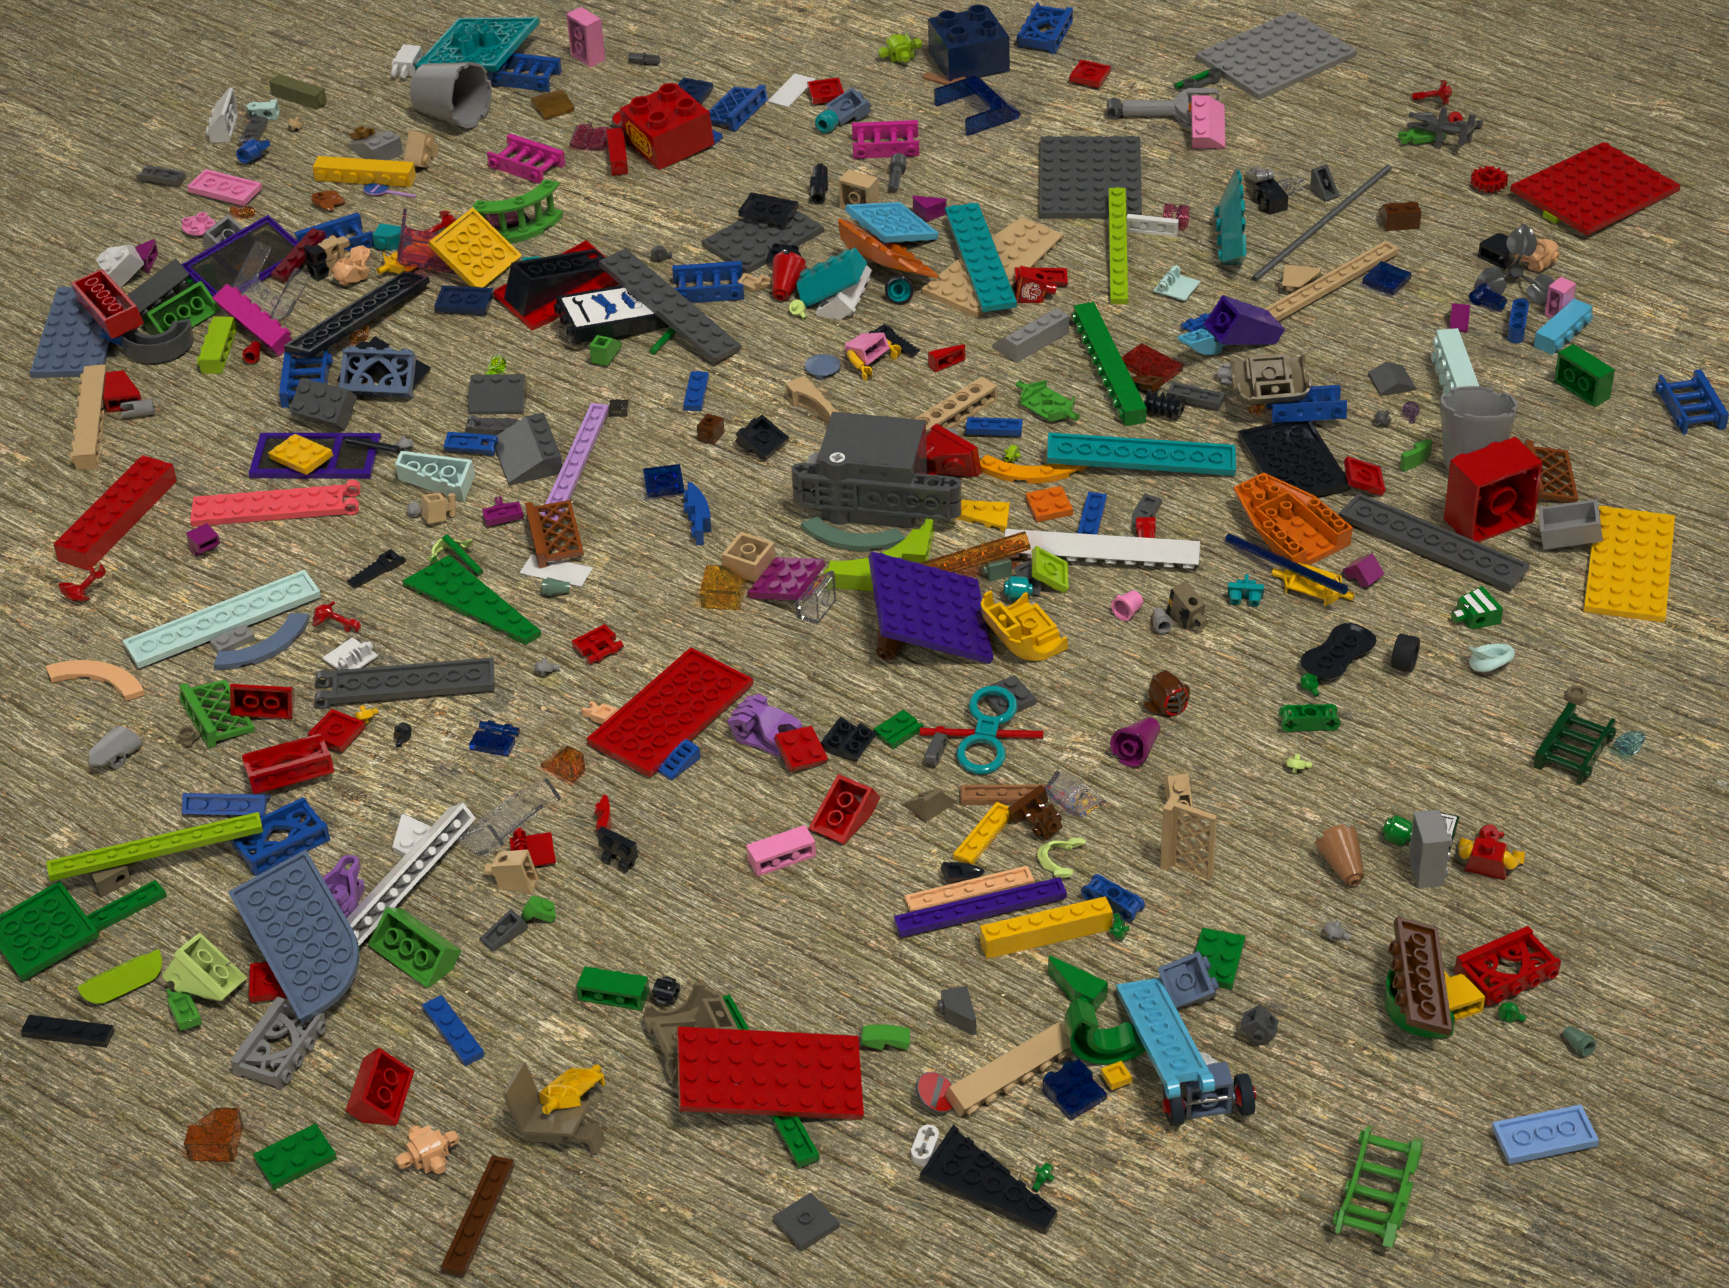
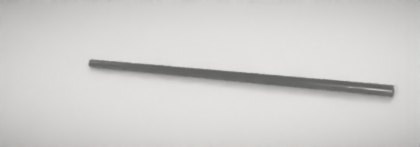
M1386 165L1256 272L1251 279L1258 281L1387 174L1391 170V166Z

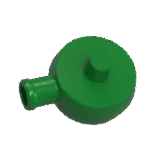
M1306 673L1300 678L1301 687L1312 692L1313 696L1317 697L1320 695L1317 690L1318 678L1316 675L1313 676L1310 673Z
M1116 913L1113 915V927L1109 928V932L1114 933L1115 939L1122 940L1125 939L1126 932L1130 931V927L1125 926L1124 920L1120 919V914Z
M1506 1002L1499 1006L1498 1015L1501 1020L1505 1022H1514L1516 1020L1524 1022L1526 1020V1015L1520 1013L1519 1007L1516 1004Z
M1044 1163L1042 1168L1035 1167L1034 1171L1038 1174L1035 1179L1036 1182L1032 1186L1034 1190L1039 1191L1040 1187L1047 1180L1053 1182L1055 1176L1051 1175L1054 1169L1051 1164Z

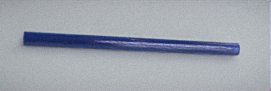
M1229 533L1225 537V542L1343 595L1348 592L1347 585L1233 534Z

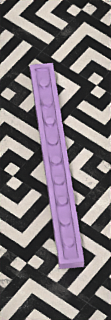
M590 404L546 504L570 500L608 415L609 405ZM560 508L558 511L564 513L566 508ZM544 511L541 515L546 516L549 512ZM553 515L550 519L557 521L560 517ZM546 523L544 526L551 527L552 525Z

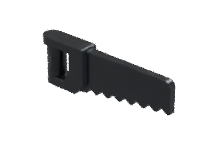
M885 324L869 332H884L886 339L892 342L891 345H899L901 352L909 356H914L920 352V349H916L913 344H909L905 339L896 335L894 329Z
M390 549L379 555L376 562H372V565H368V568H364L363 571H359L358 574L347 580V583L356 588L385 571L390 572L406 562V558L399 556Z

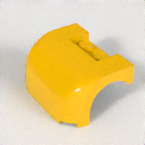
M991 590L983 594L981 612L984 621L1018 658L1028 661H1041L1068 649L1067 637L1060 638L1056 624L1037 603L1033 605L1029 603L1027 592L1023 593L1015 603L1006 607L1002 602L994 604Z

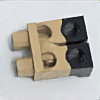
M332 235L317 245L305 246L304 254L308 275L317 282L332 275V268L339 259L350 258V252L344 250V248L350 246L349 240L345 236L336 238Z

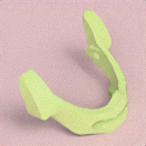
M471 538L465 541L454 540L463 550L472 546L473 543ZM439 539L433 546L431 556L427 558L430 564L439 560L437 557L439 552L451 549L442 539Z
M1070 838L1067 842H1048L1040 846L1037 857L1042 867L1054 873L1057 878L1070 877L1073 874V870L1061 868L1053 863L1048 857L1047 852L1054 847L1072 850V848L1085 844L1086 840Z

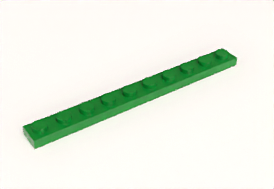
M731 995L723 996L739 1030H750ZM769 1115L798 1168L820 1160L819 1153L799 1117Z

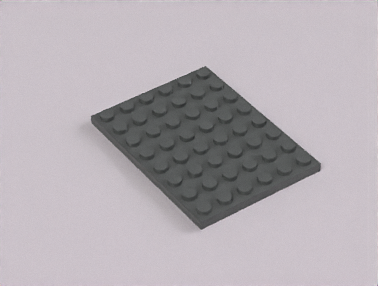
M1041 137L1039 219H1109V188L1115 187L1126 188V219L1128 214L1142 215L1140 137Z

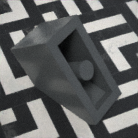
M967 986L941 990V1000H937L939 1013L944 1014L945 1022L971 1035H976V1017Z

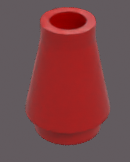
M253 341L243 350L242 356L247 363H255L259 360L261 344L258 341Z

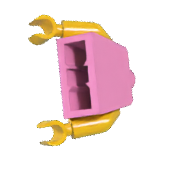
M863 333L845 344L848 359L858 370L862 371L861 377L864 381H867V374L872 377V368L864 365L870 364L888 349L892 359H897L898 355H901V347L899 345H891L892 342L886 339L884 333Z

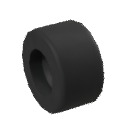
M1402 633L1397 636L1391 658L1392 668L1406 672L1414 670L1420 649V638Z

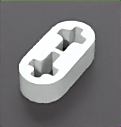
M924 1125L917 1133L911 1149L912 1162L917 1166H925L937 1149L939 1131L935 1126ZM928 1135H932L929 1137L928 1141H925V1137H928ZM922 1150H925V1154L918 1156L921 1155Z

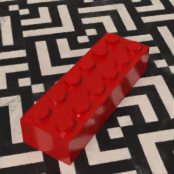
M103 268L71 282L77 300L111 339L121 337L123 333L135 330L144 324L135 303Z

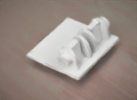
M352 637L322 657V659L337 670L362 668L377 658L378 654L372 651L373 644L370 641L361 644Z

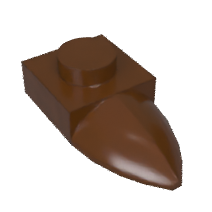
M1141 375L1131 377L1140 390L1148 391L1151 389V392H1154L1165 384L1164 378L1159 376Z

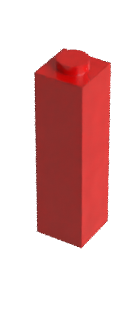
M623 127L606 129L612 176L628 174Z

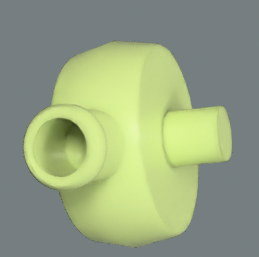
M801 300L792 301L789 305L790 313L794 316H801L805 320L807 315L804 313L806 310L804 302Z
M1295 754L1294 758H1287L1286 766L1292 767V772L1297 773L1298 769H1310L1312 763L1301 760L1300 754Z

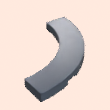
M289 613L282 627L272 636L258 644L238 650L218 651L214 663L215 670L241 668L240 665L252 662L254 665L276 656L292 645L293 640L303 633L310 620L309 614Z

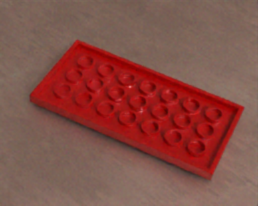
M690 647L586 738L587 744L651 777L683 740L691 741L753 685V678Z
M681 1026L677 1028L679 1111L863 1119L864 1108L859 1037L856 1035Z

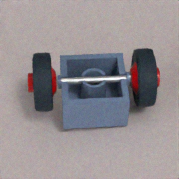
M1227 1062L1208 1064L1207 1067L1213 1075L1215 1091L1202 1093L1199 1081L1181 1082V1096L1168 1099L1164 1088L1162 1107L1170 1126L1183 1125L1184 1117L1188 1120L1232 1113V1101L1236 1102L1241 1116L1254 1114L1256 1090L1252 1085L1250 1076L1247 1073L1237 1074L1234 1076L1233 1083Z

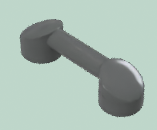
M1220 68L1209 69V77L1198 82L1193 78L1183 80V87L1185 89L1201 88L1210 83H1216L1221 79L1222 70Z

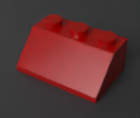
M230 684L231 716L292 719L295 704L293 687Z
M380 1047L363 1058L345 1111L362 1123L397 1125L414 1070Z

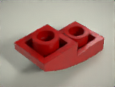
M603 795L600 802H597L595 806V815L598 817L597 831L601 827L609 830L612 827L610 804L607 795Z

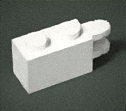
M403 44L392 61V77L396 78L398 75H401V78L413 77L416 71L414 65L423 57L421 46Z

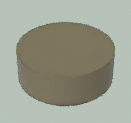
M1574 685L1567 689L1566 700L1575 705L1586 702L1587 691L1585 688Z

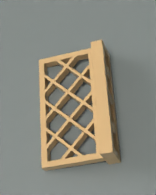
M1172 794L1163 807L1160 868L1169 871L1172 866L1211 880L1214 876L1217 815L1180 803V797ZM1180 811L1187 813L1190 818L1186 819ZM1200 819L1210 821V825L1206 826ZM1195 822L1200 829L1195 830L1190 823ZM1184 826L1189 833L1185 834L1180 827ZM1204 833L1209 840L1205 841L1199 834ZM1194 837L1199 844L1194 845L1189 838ZM1183 841L1188 848L1184 849L1179 842ZM1203 848L1208 855L1204 856L1199 849ZM1193 852L1198 859L1193 860L1188 853ZM1182 856L1188 863L1179 861L1178 857ZM1202 863L1208 870L1201 869L1198 864Z

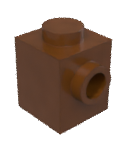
M709 413L697 425L698 440L715 445L725 433L724 418Z

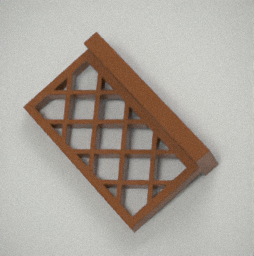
M1525 440L1524 445L1543 462V466L1548 468L1546 470L1542 468L1537 504L1539 499L1571 503L1578 502V494L1568 450L1534 446L1533 441ZM1556 456H1562L1564 459L1560 460ZM1550 459L1551 461H1553V462L1556 463V464L1552 465V464L1549 463L1547 460ZM1558 467H1561L1566 471L1562 472L1560 469H1558ZM1550 472H1554L1558 476L1555 477L1552 474H1550ZM1542 477H1546L1550 481L1547 482L1544 479H1542ZM1561 479H1564L1565 481L1568 482V484H1565V483H1563V482L1560 481V480H1561ZM1555 483L1556 485H1558L1560 489L1554 487L1553 484ZM1547 488L1553 493H1547L1544 490ZM1566 491L1571 495H1566L1563 492Z
M571 500L533 506V502L525 503L539 568L547 567L546 562L584 555ZM568 507L565 513L558 511L560 508ZM539 512H549L546 516L539 514ZM553 515L560 517L557 521L550 519ZM565 519L571 521L568 526L562 524ZM546 523L552 525L549 529L543 527ZM557 527L563 529L560 534L554 532ZM568 532L574 534L571 539L565 537ZM549 535L555 538L552 542L546 540ZM560 540L566 542L563 547L557 545ZM571 545L578 547L576 550H569L568 548ZM552 548L558 550L555 554H548Z

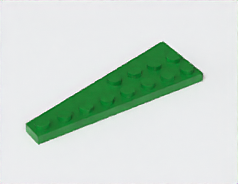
M450 555L402 580L405 588L410 587L416 590V593L419 595L425 594L434 602H442L446 605V608L467 618L471 616L477 619V622L480 624L486 623L495 631L505 632L509 638L524 645L541 637L540 629Z

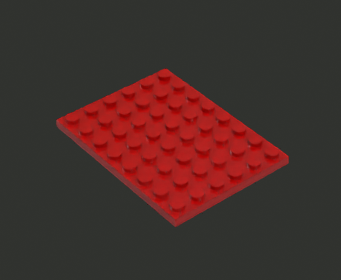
M1602 142L1511 184L1510 191L1587 236L1680 191L1681 185L1635 160V158L1626 155L1621 150H1617L1608 143Z

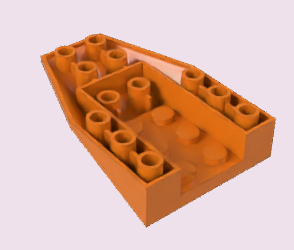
M1264 472L1233 488L1254 528L1286 569L1298 563L1311 565L1351 545L1353 527L1310 493Z

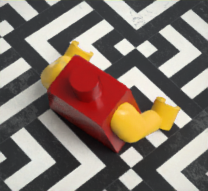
M1461 837L1457 847L1459 849V856L1462 859H1467L1464 871L1505 880L1508 870L1515 869L1520 863L1524 864L1525 852L1512 850L1511 854L1508 852L1505 843L1495 841L1491 837L1485 839L1476 837L1474 842Z

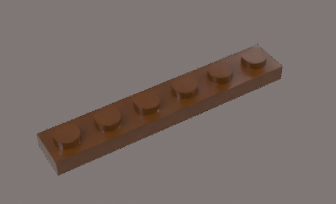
M491 1156L441 1265L442 1273L465 1277L514 1169L515 1163L513 1159Z

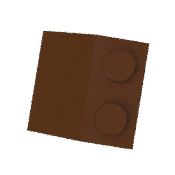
M1418 202L1383 204L1379 208V214L1385 231L1420 229L1421 209Z

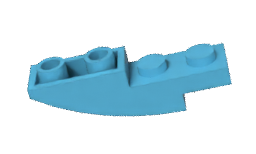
M1204 329L1187 332L1186 334L1179 335L1177 338L1184 345L1206 355L1219 354L1223 346H1226L1221 344L1211 332L1208 333Z

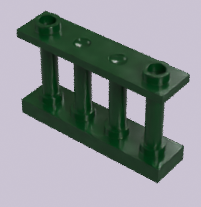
M1568 702L1537 750L1534 768L1542 770L1546 763L1549 764L1551 762L1578 772L1577 784L1581 785L1585 778L1589 779L1591 776L1593 765L1608 741L1614 739L1617 731L1614 728L1616 719L1611 718L1606 727L1577 717L1578 715L1575 714L1576 705ZM1570 725L1581 726L1600 733L1601 736L1599 739L1592 738L1571 730ZM1568 737L1593 746V748L1588 752L1563 743L1561 739ZM1554 750H1561L1583 758L1585 761L1580 765L1553 755Z

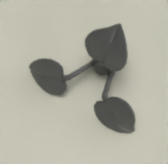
M1521 224L1510 233L1506 242L1507 248L1512 254H1519L1515 264L1510 265L1507 273L1502 275V271L1498 267L1485 269L1478 276L1474 285V291L1486 296L1496 297L1501 295L1506 289V281L1503 278L1507 276L1511 278L1521 277L1532 284L1527 288L1528 297L1536 303L1546 304L1548 287L1555 280L1546 274L1538 275L1534 281L1523 275V268L1519 265L1522 254L1531 256L1536 250L1537 240L1531 228L1526 224Z

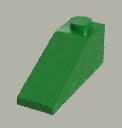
M1051 955L1048 957V973L1072 1002L1078 998L1093 1005L1096 1012L1108 997V982Z

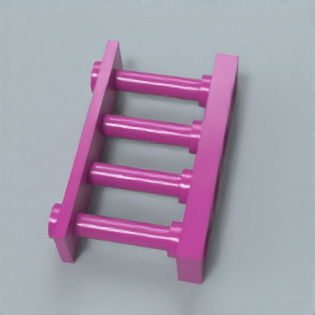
M918 120L852 123V139L858 140V143H853V159L892 157L896 153L904 154L906 157L920 156L919 140H914V138H918ZM897 138H907V141H897ZM881 139H891V141L881 142ZM864 140H874V142L864 143Z
M511 133L507 136L508 147L501 153L487 152L489 167L539 184L544 180L543 172L550 166L554 165L560 168L565 166L564 151ZM511 152L517 153L512 159L506 157ZM525 156L531 158L526 163L520 162ZM538 161L544 162L539 168L533 166Z

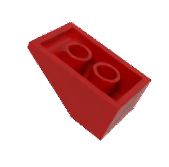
M838 774L808 829L845 845L869 819L881 797L873 788Z

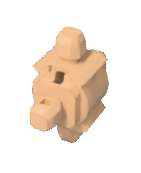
M415 1125L409 1129L408 1139L410 1142L405 1144L407 1153L404 1152L398 1155L395 1160L400 1169L413 1164L416 1170L422 1168L425 1174L431 1171L441 1174L446 1170L447 1161L445 1157L449 1155L448 1146L451 1147L458 1143V1134L456 1131H449L442 1136L438 1129L435 1131L431 1130L430 1125L424 1128Z

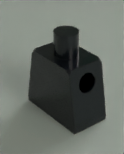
M1497 233L1479 243L1478 258L1506 270L1516 259L1507 248V235Z

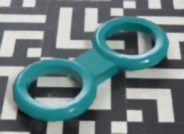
M986 686L974 692L969 700V711L972 717L978 721L975 734L963 739L957 748V759L960 765L965 770L974 774H988L1002 766L1006 757L1002 742L996 738L998 727L1011 720L1017 711V701L1009 690L1000 686ZM998 695L1008 702L1009 708L1002 715L988 716L979 711L977 704L984 696ZM986 743L995 748L997 756L989 764L977 765L971 763L966 758L965 752L972 744Z

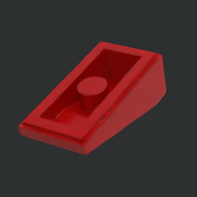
M964 344L928 352V366L935 373L966 360Z

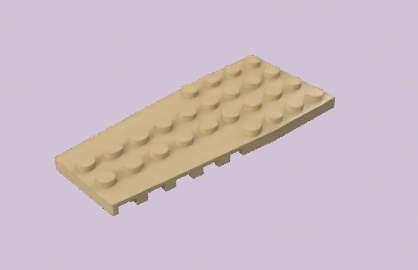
M1020 217L992 236L1012 289L1016 287L1014 268L1020 267V265L1035 268L1038 265V260L1040 258L1044 259L1047 256V251L1049 249L1053 250L1056 247V243L1063 240L1062 233ZM962 257L942 271L938 278L932 279L921 288L923 295L973 317L979 318L985 313L980 308Z

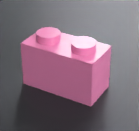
M1560 277L1548 287L1545 316L1553 318L1574 299L1576 283Z

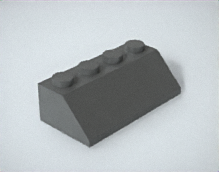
M174 259L127 296L138 307L142 317L149 311L147 309L149 306L155 307L161 302L160 298L162 296L168 297L174 292L173 288L175 286L180 288L187 282L185 279L189 276V273L177 259Z

